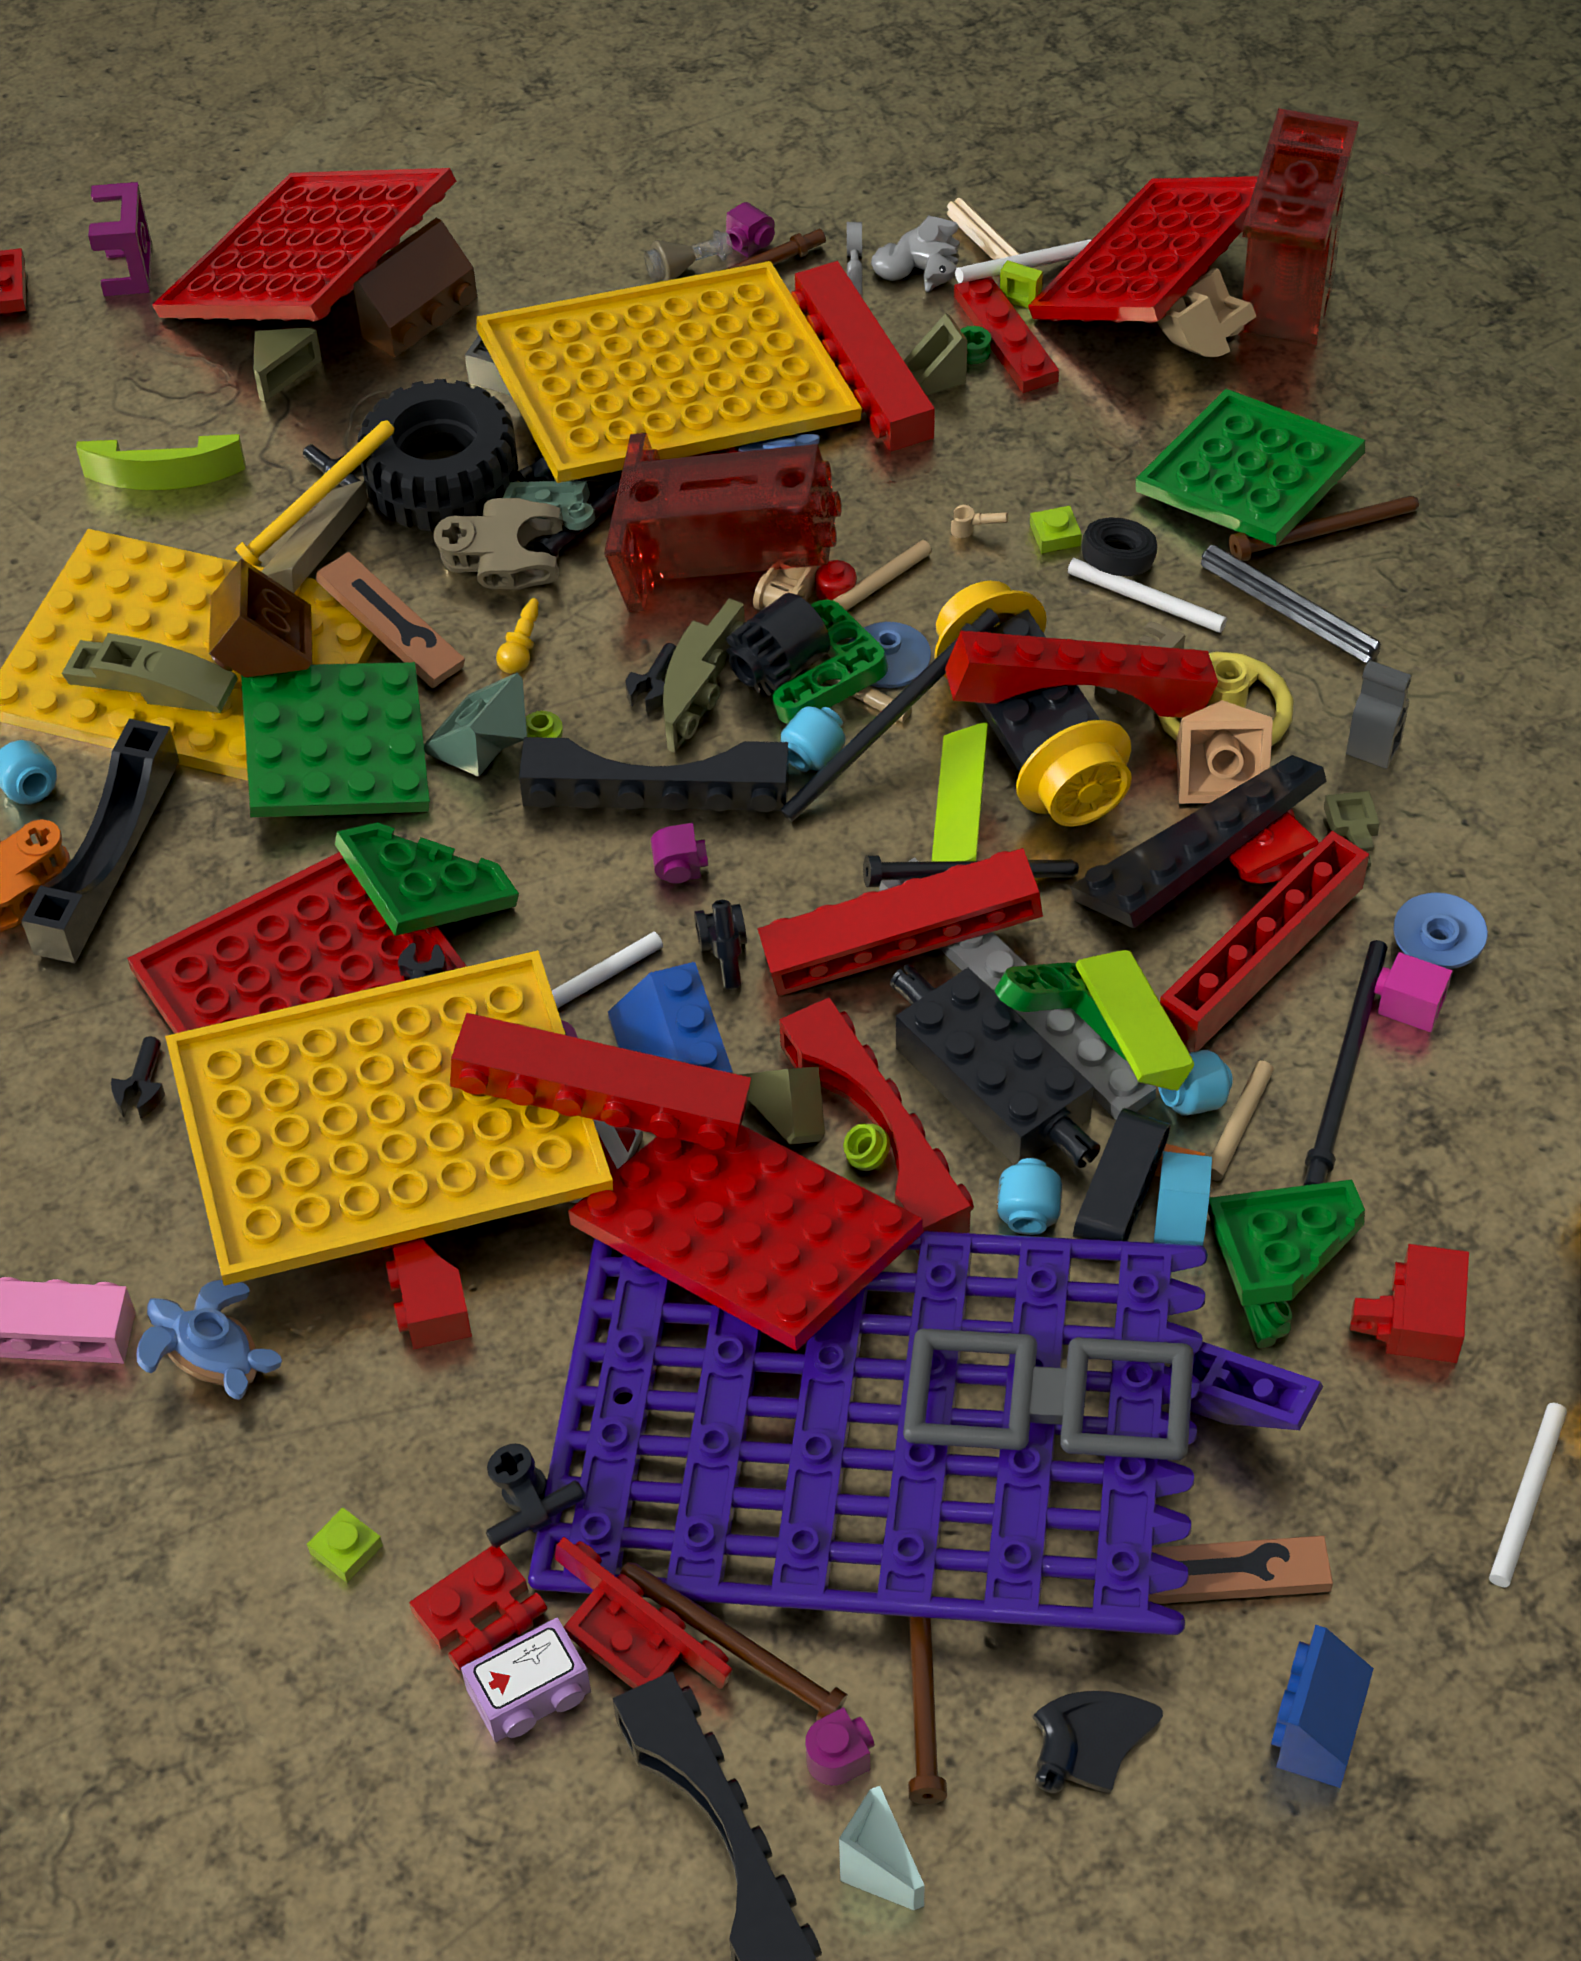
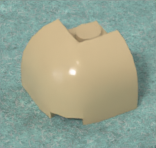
M1209 266L1208 271L1194 282L1186 295L1179 298L1167 311L1166 316L1157 321V323L1170 341L1177 346L1204 357H1219L1231 352L1226 337L1240 333L1244 329V325L1257 316L1250 302L1229 295L1220 270Z

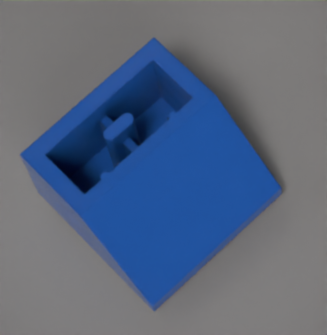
M1315 1625L1310 1644L1299 1641L1288 1686L1284 1692L1277 1716L1271 1745L1281 1748L1276 1768L1341 1788L1374 1668L1331 1631L1319 1625Z

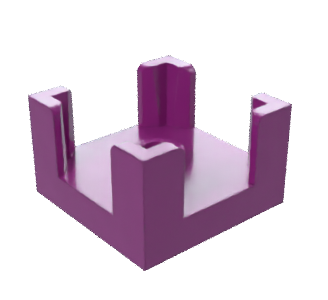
M138 182L91 185L92 201L96 203L121 201L120 221L91 223L89 225L88 237L91 249L93 251L105 250L107 258L126 257L130 277L102 279L101 288L103 296L150 293L152 240Z

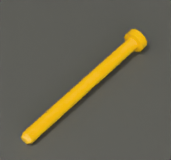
M388 420L381 421L248 545L242 541L235 548L238 554L250 565L260 566L262 561L259 557L394 433L395 428Z

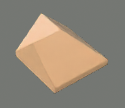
M1223 700L1183 717L1176 739L1179 804L1211 803L1270 768L1272 717Z

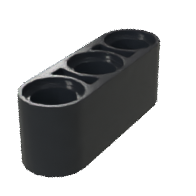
M1127 1108L1121 1110L1077 1216L1073 1230L1074 1238L1128 1241L1167 1144L1171 1129L1170 1124Z

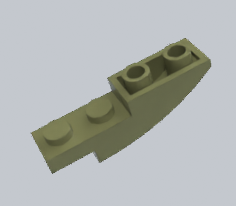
M729 598L708 626L693 620L682 635L672 655L664 684L663 710L667 750L675 753L685 738L690 739L693 736L698 722L706 710H711L716 705L720 696L717 675L723 670L726 659L729 656L726 650L731 647L726 638L745 623L743 603Z
M111 633L107 634L103 643L80 640L61 673L70 685L141 693L147 704L221 713L238 680L235 673L193 654L156 642Z

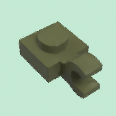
M1370 791L1325 795L1324 810L1330 830L1367 853L1368 851H1373L1374 845L1371 836H1378L1380 822ZM1370 857L1368 859L1367 867H1371Z

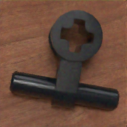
M722 899L712 904L713 913L705 914L704 910L694 911V920L701 952L710 951L712 948L714 956L720 959L723 987L728 990H734L742 984L738 956L742 953L741 945L747 944L746 929L740 904L731 905L729 901Z
M516 1443L505 1445L491 1456L487 1465V1471L493 1483L502 1488V1496L507 1505L519 1512L487 1529L486 1535L492 1546L498 1548L530 1529L535 1533L553 1523L551 1517L585 1499L586 1494L579 1481L574 1480L544 1497L547 1479L543 1472L535 1467V1460L529 1449L524 1445Z

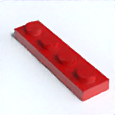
M992 277L954 285L955 299L974 326L983 327L991 334V350L1022 393L1059 382V369Z

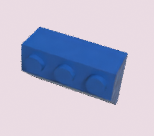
M695 962L649 973L608 1011V1018L619 1048L733 1073Z

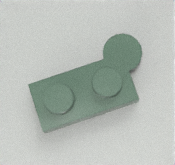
M556 481L510 482L503 498H521L559 507L563 517V524L569 530L587 528L595 521L594 509L591 505L587 504L590 496L587 481H566L561 483Z

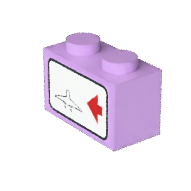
M558 1617L461 1667L466 1690L495 1743L507 1736L515 1738L525 1734L533 1728L537 1720L554 1711L564 1712L572 1709L583 1700L586 1694L591 1692L587 1668Z

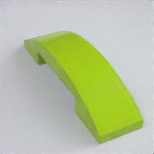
M239 434L199 436L198 447L120 451L118 440L77 441L76 443L84 477L119 488L135 490L188 488L227 478L246 468Z

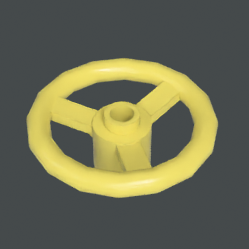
M1218 651L1209 653L1218 684L1206 707L1223 700L1246 708L1249 687L1258 679L1270 689L1276 702L1271 746L1278 743L1293 719L1294 700L1285 680L1266 663L1247 655ZM1158 715L1164 731L1176 741L1181 722L1177 717Z

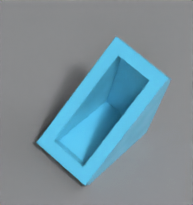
M1163 1151L1153 1243L1203 1246L1210 1196L1212 1157Z

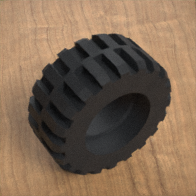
M434 379V383L424 384L423 381L412 383L411 388L403 390L400 387L391 392L390 398H382L373 407V412L369 411L362 422V428L358 434V443L381 421L388 420L395 428L394 433L361 463L368 497L372 503L391 520L396 517V521L403 526L411 528L412 525H416L422 531H432L441 520L450 516H483L484 504L491 499L503 498L510 482H517L519 466L513 421L510 413L505 410V406L496 397H490L489 392L478 386L473 389L470 388L467 382L456 380L455 383H447L446 379ZM452 450L460 452L443 459L425 460L418 458L434 451Z

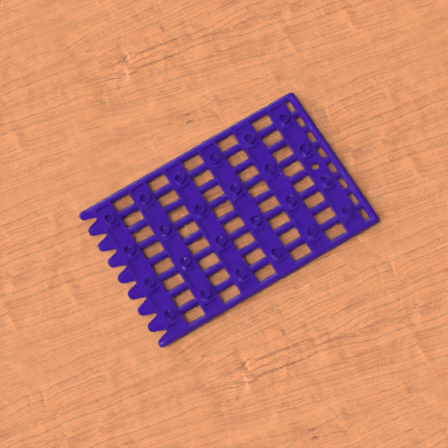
M924 1231L905 1249L920 1250L917 1273L882 1271L807 1341L805 1354L759 1352L762 1332L715 1305L668 1303L672 1281L624 1254L623 1257H611L612 1248L594 1238L544 1497L576 1480L579 1481L586 1496L585 1499L576 1503L572 1523L560 1522L562 1514L560 1512L551 1517L553 1523L537 1531L528 1583L535 1590L592 1593L593 1589L565 1567L564 1570H551L555 1545L565 1537L574 1545L581 1541L590 1546L601 1557L602 1563L600 1565L615 1577L621 1571L624 1548L671 1551L667 1578H657L690 1600L697 1602L1179 1635L1185 1629L1184 1616L1176 1610L1149 1601L1150 1594L1181 1588L1189 1580L1186 1565L1154 1553L1153 1546L1182 1540L1191 1534V1520L1188 1516L1156 1504V1498L1185 1492L1194 1486V1472L1190 1468L1164 1459L1105 1456L1104 1463L1053 1460L1056 1435H1061L1062 1425L1030 1423L1028 1445L1022 1450L1000 1449L999 1457L950 1454V1446L909 1443L904 1438L903 1430L914 1335L923 1328L1032 1335L1037 1341L1036 1367L1062 1368L1064 1345H1069L1070 1341L1077 1337L1185 1343L1192 1347L1194 1354L1199 1352L1203 1344L1202 1335L1193 1329L1169 1322L1168 1318L1169 1315L1193 1311L1205 1305V1292L1198 1286L1171 1278V1274L1175 1271L1204 1265L1208 1257L1207 1250L1203 1246L1189 1244ZM972 1253L1020 1256L1017 1278L970 1276ZM1072 1258L1120 1261L1119 1284L1070 1281ZM607 1276L619 1277L615 1300L603 1299ZM868 1290L915 1293L912 1316L865 1314ZM967 1296L1015 1298L1013 1322L965 1319ZM1068 1301L1117 1304L1115 1327L1066 1325ZM599 1319H611L606 1343L594 1342ZM664 1322L709 1325L706 1347L660 1346ZM862 1334L909 1336L906 1360L859 1357ZM933 1350L925 1423L1009 1428L1016 1355H1009L1008 1366L960 1363L961 1351ZM1112 1360V1372L1087 1371L1086 1391L1110 1392L1108 1417L1084 1416L1082 1433L1167 1438L1169 1413L1162 1411V1406L1170 1403L1172 1368L1165 1366V1363ZM590 1362L602 1363L598 1387L586 1386ZM657 1366L702 1368L698 1393L653 1390ZM756 1372L802 1374L799 1399L752 1396ZM1193 1375L1191 1399L1196 1397L1200 1390V1381ZM856 1378L904 1380L901 1405L853 1402ZM957 1384L1006 1386L1004 1411L955 1408ZM622 1392H628L633 1395L631 1401L627 1404H617L614 1400ZM582 1406L594 1407L590 1431H578ZM649 1410L694 1413L691 1437L645 1435ZM749 1416L796 1419L792 1444L745 1441ZM1192 1421L1189 1424L1188 1445L1197 1439V1426ZM850 1422L898 1425L895 1450L847 1447ZM573 1451L586 1452L581 1477L569 1476ZM641 1455L687 1458L683 1483L637 1480ZM742 1462L788 1464L786 1490L738 1487ZM844 1468L892 1471L890 1496L841 1494ZM947 1475L997 1478L994 1504L944 1500ZM1051 1481L1103 1484L1101 1510L1049 1507ZM633 1501L679 1504L675 1530L628 1527ZM735 1508L782 1511L779 1537L731 1534ZM838 1515L887 1518L884 1544L834 1541ZM942 1522L992 1525L990 1551L939 1548ZM1047 1528L1099 1532L1097 1558L1045 1555ZM727 1555L776 1558L772 1585L723 1582ZM831 1562L880 1565L878 1592L828 1589ZM936 1570L987 1573L985 1600L934 1596ZM1043 1577L1095 1580L1093 1607L1040 1604Z

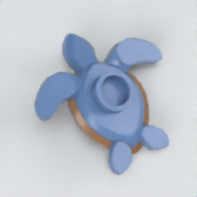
M215 1280L204 1285L198 1294L194 1310L185 1312L178 1303L168 1299L151 1298L147 1304V1315L154 1327H150L143 1333L136 1352L137 1363L148 1373L154 1372L162 1357L168 1354L170 1359L187 1374L202 1381L224 1385L227 1394L238 1400L242 1399L245 1395L247 1386L253 1382L257 1371L263 1373L274 1371L281 1366L282 1359L277 1352L271 1349H256L246 1327L238 1320L221 1313V1310L225 1307L247 1299L250 1292L249 1287L243 1282L224 1286L223 1280Z

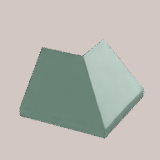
M515 673L468 694L426 741L424 752L479 777L502 749L524 741V737H527L522 677Z

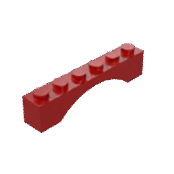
M960 631L945 667L953 701L996 704L1015 695L1040 688L1062 685H1092L1111 688L1132 695L1149 705L1159 716L1183 718L1206 708L1218 684L1209 652L1204 650L974 631Z
M828 997L779 1019L780 1046L794 1068L819 1067L821 1087L847 1099L862 1111L873 1124L879 1125L888 1133L890 1137V1151L893 1155L898 1174L895 1204L923 1218L924 1231L969 1233L971 1211L974 1209L969 1191L962 1183L957 1185L950 1176L945 1156L939 1148H931L925 1139V1130L920 1119L915 1113L908 1114L902 1105V1098L894 1081L891 1078L885 1080L878 1070V1061L873 1050L867 1044L861 1045L856 1037L855 1027L849 1015L845 1011L839 1012ZM915 1250L919 1256L920 1250Z
M422 1238L383 1247V1250L393 1248L395 1260L386 1262L391 1291L401 1289L403 1298L402 1302L394 1303L399 1333L410 1332L413 1350L472 1337L459 1269L441 1258Z

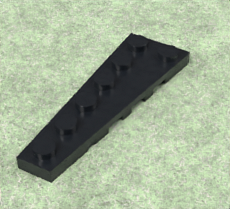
M1290 755L1106 865H1098L1089 869L1084 878L1070 886L1074 901L1129 927H1137L1327 782L1324 768L1297 756Z

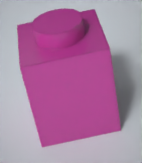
M1398 952L1392 968H1382L1375 986L1374 993L1381 995L1378 1014L1432 1032L1446 1000L1453 970Z

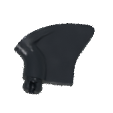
M1110 1691L1076 1692L1049 1702L1032 1716L1043 1736V1746L1037 1762L1039 1770L1035 1775L1037 1786L1046 1792L1058 1793L1064 1788L1065 1780H1071L1083 1786L1110 1794L1121 1761L1139 1741L1158 1725L1163 1717V1710L1160 1706L1149 1701Z

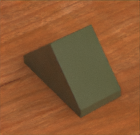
M947 313L941 317L903 360L926 396L966 383L967 339L952 317Z
M311 327L255 331L253 370L259 398L264 402L322 361L317 332Z
M819 1067L739 1074L751 1078L748 1093L749 1101L789 1144L818 1142L822 1140L825 1135Z

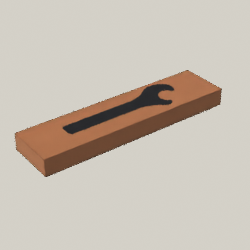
M350 552L345 553L317 571L316 581L404 663L415 662L416 674L432 689L464 667L465 658Z
M1325 1536L1153 1547L1154 1553L1186 1565L1189 1580L1181 1588L1150 1594L1149 1601L1156 1604L1331 1592L1333 1580Z

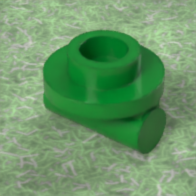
M1286 1301L1243 1306L1258 1348H1268L1276 1343V1339L1290 1332L1292 1312Z

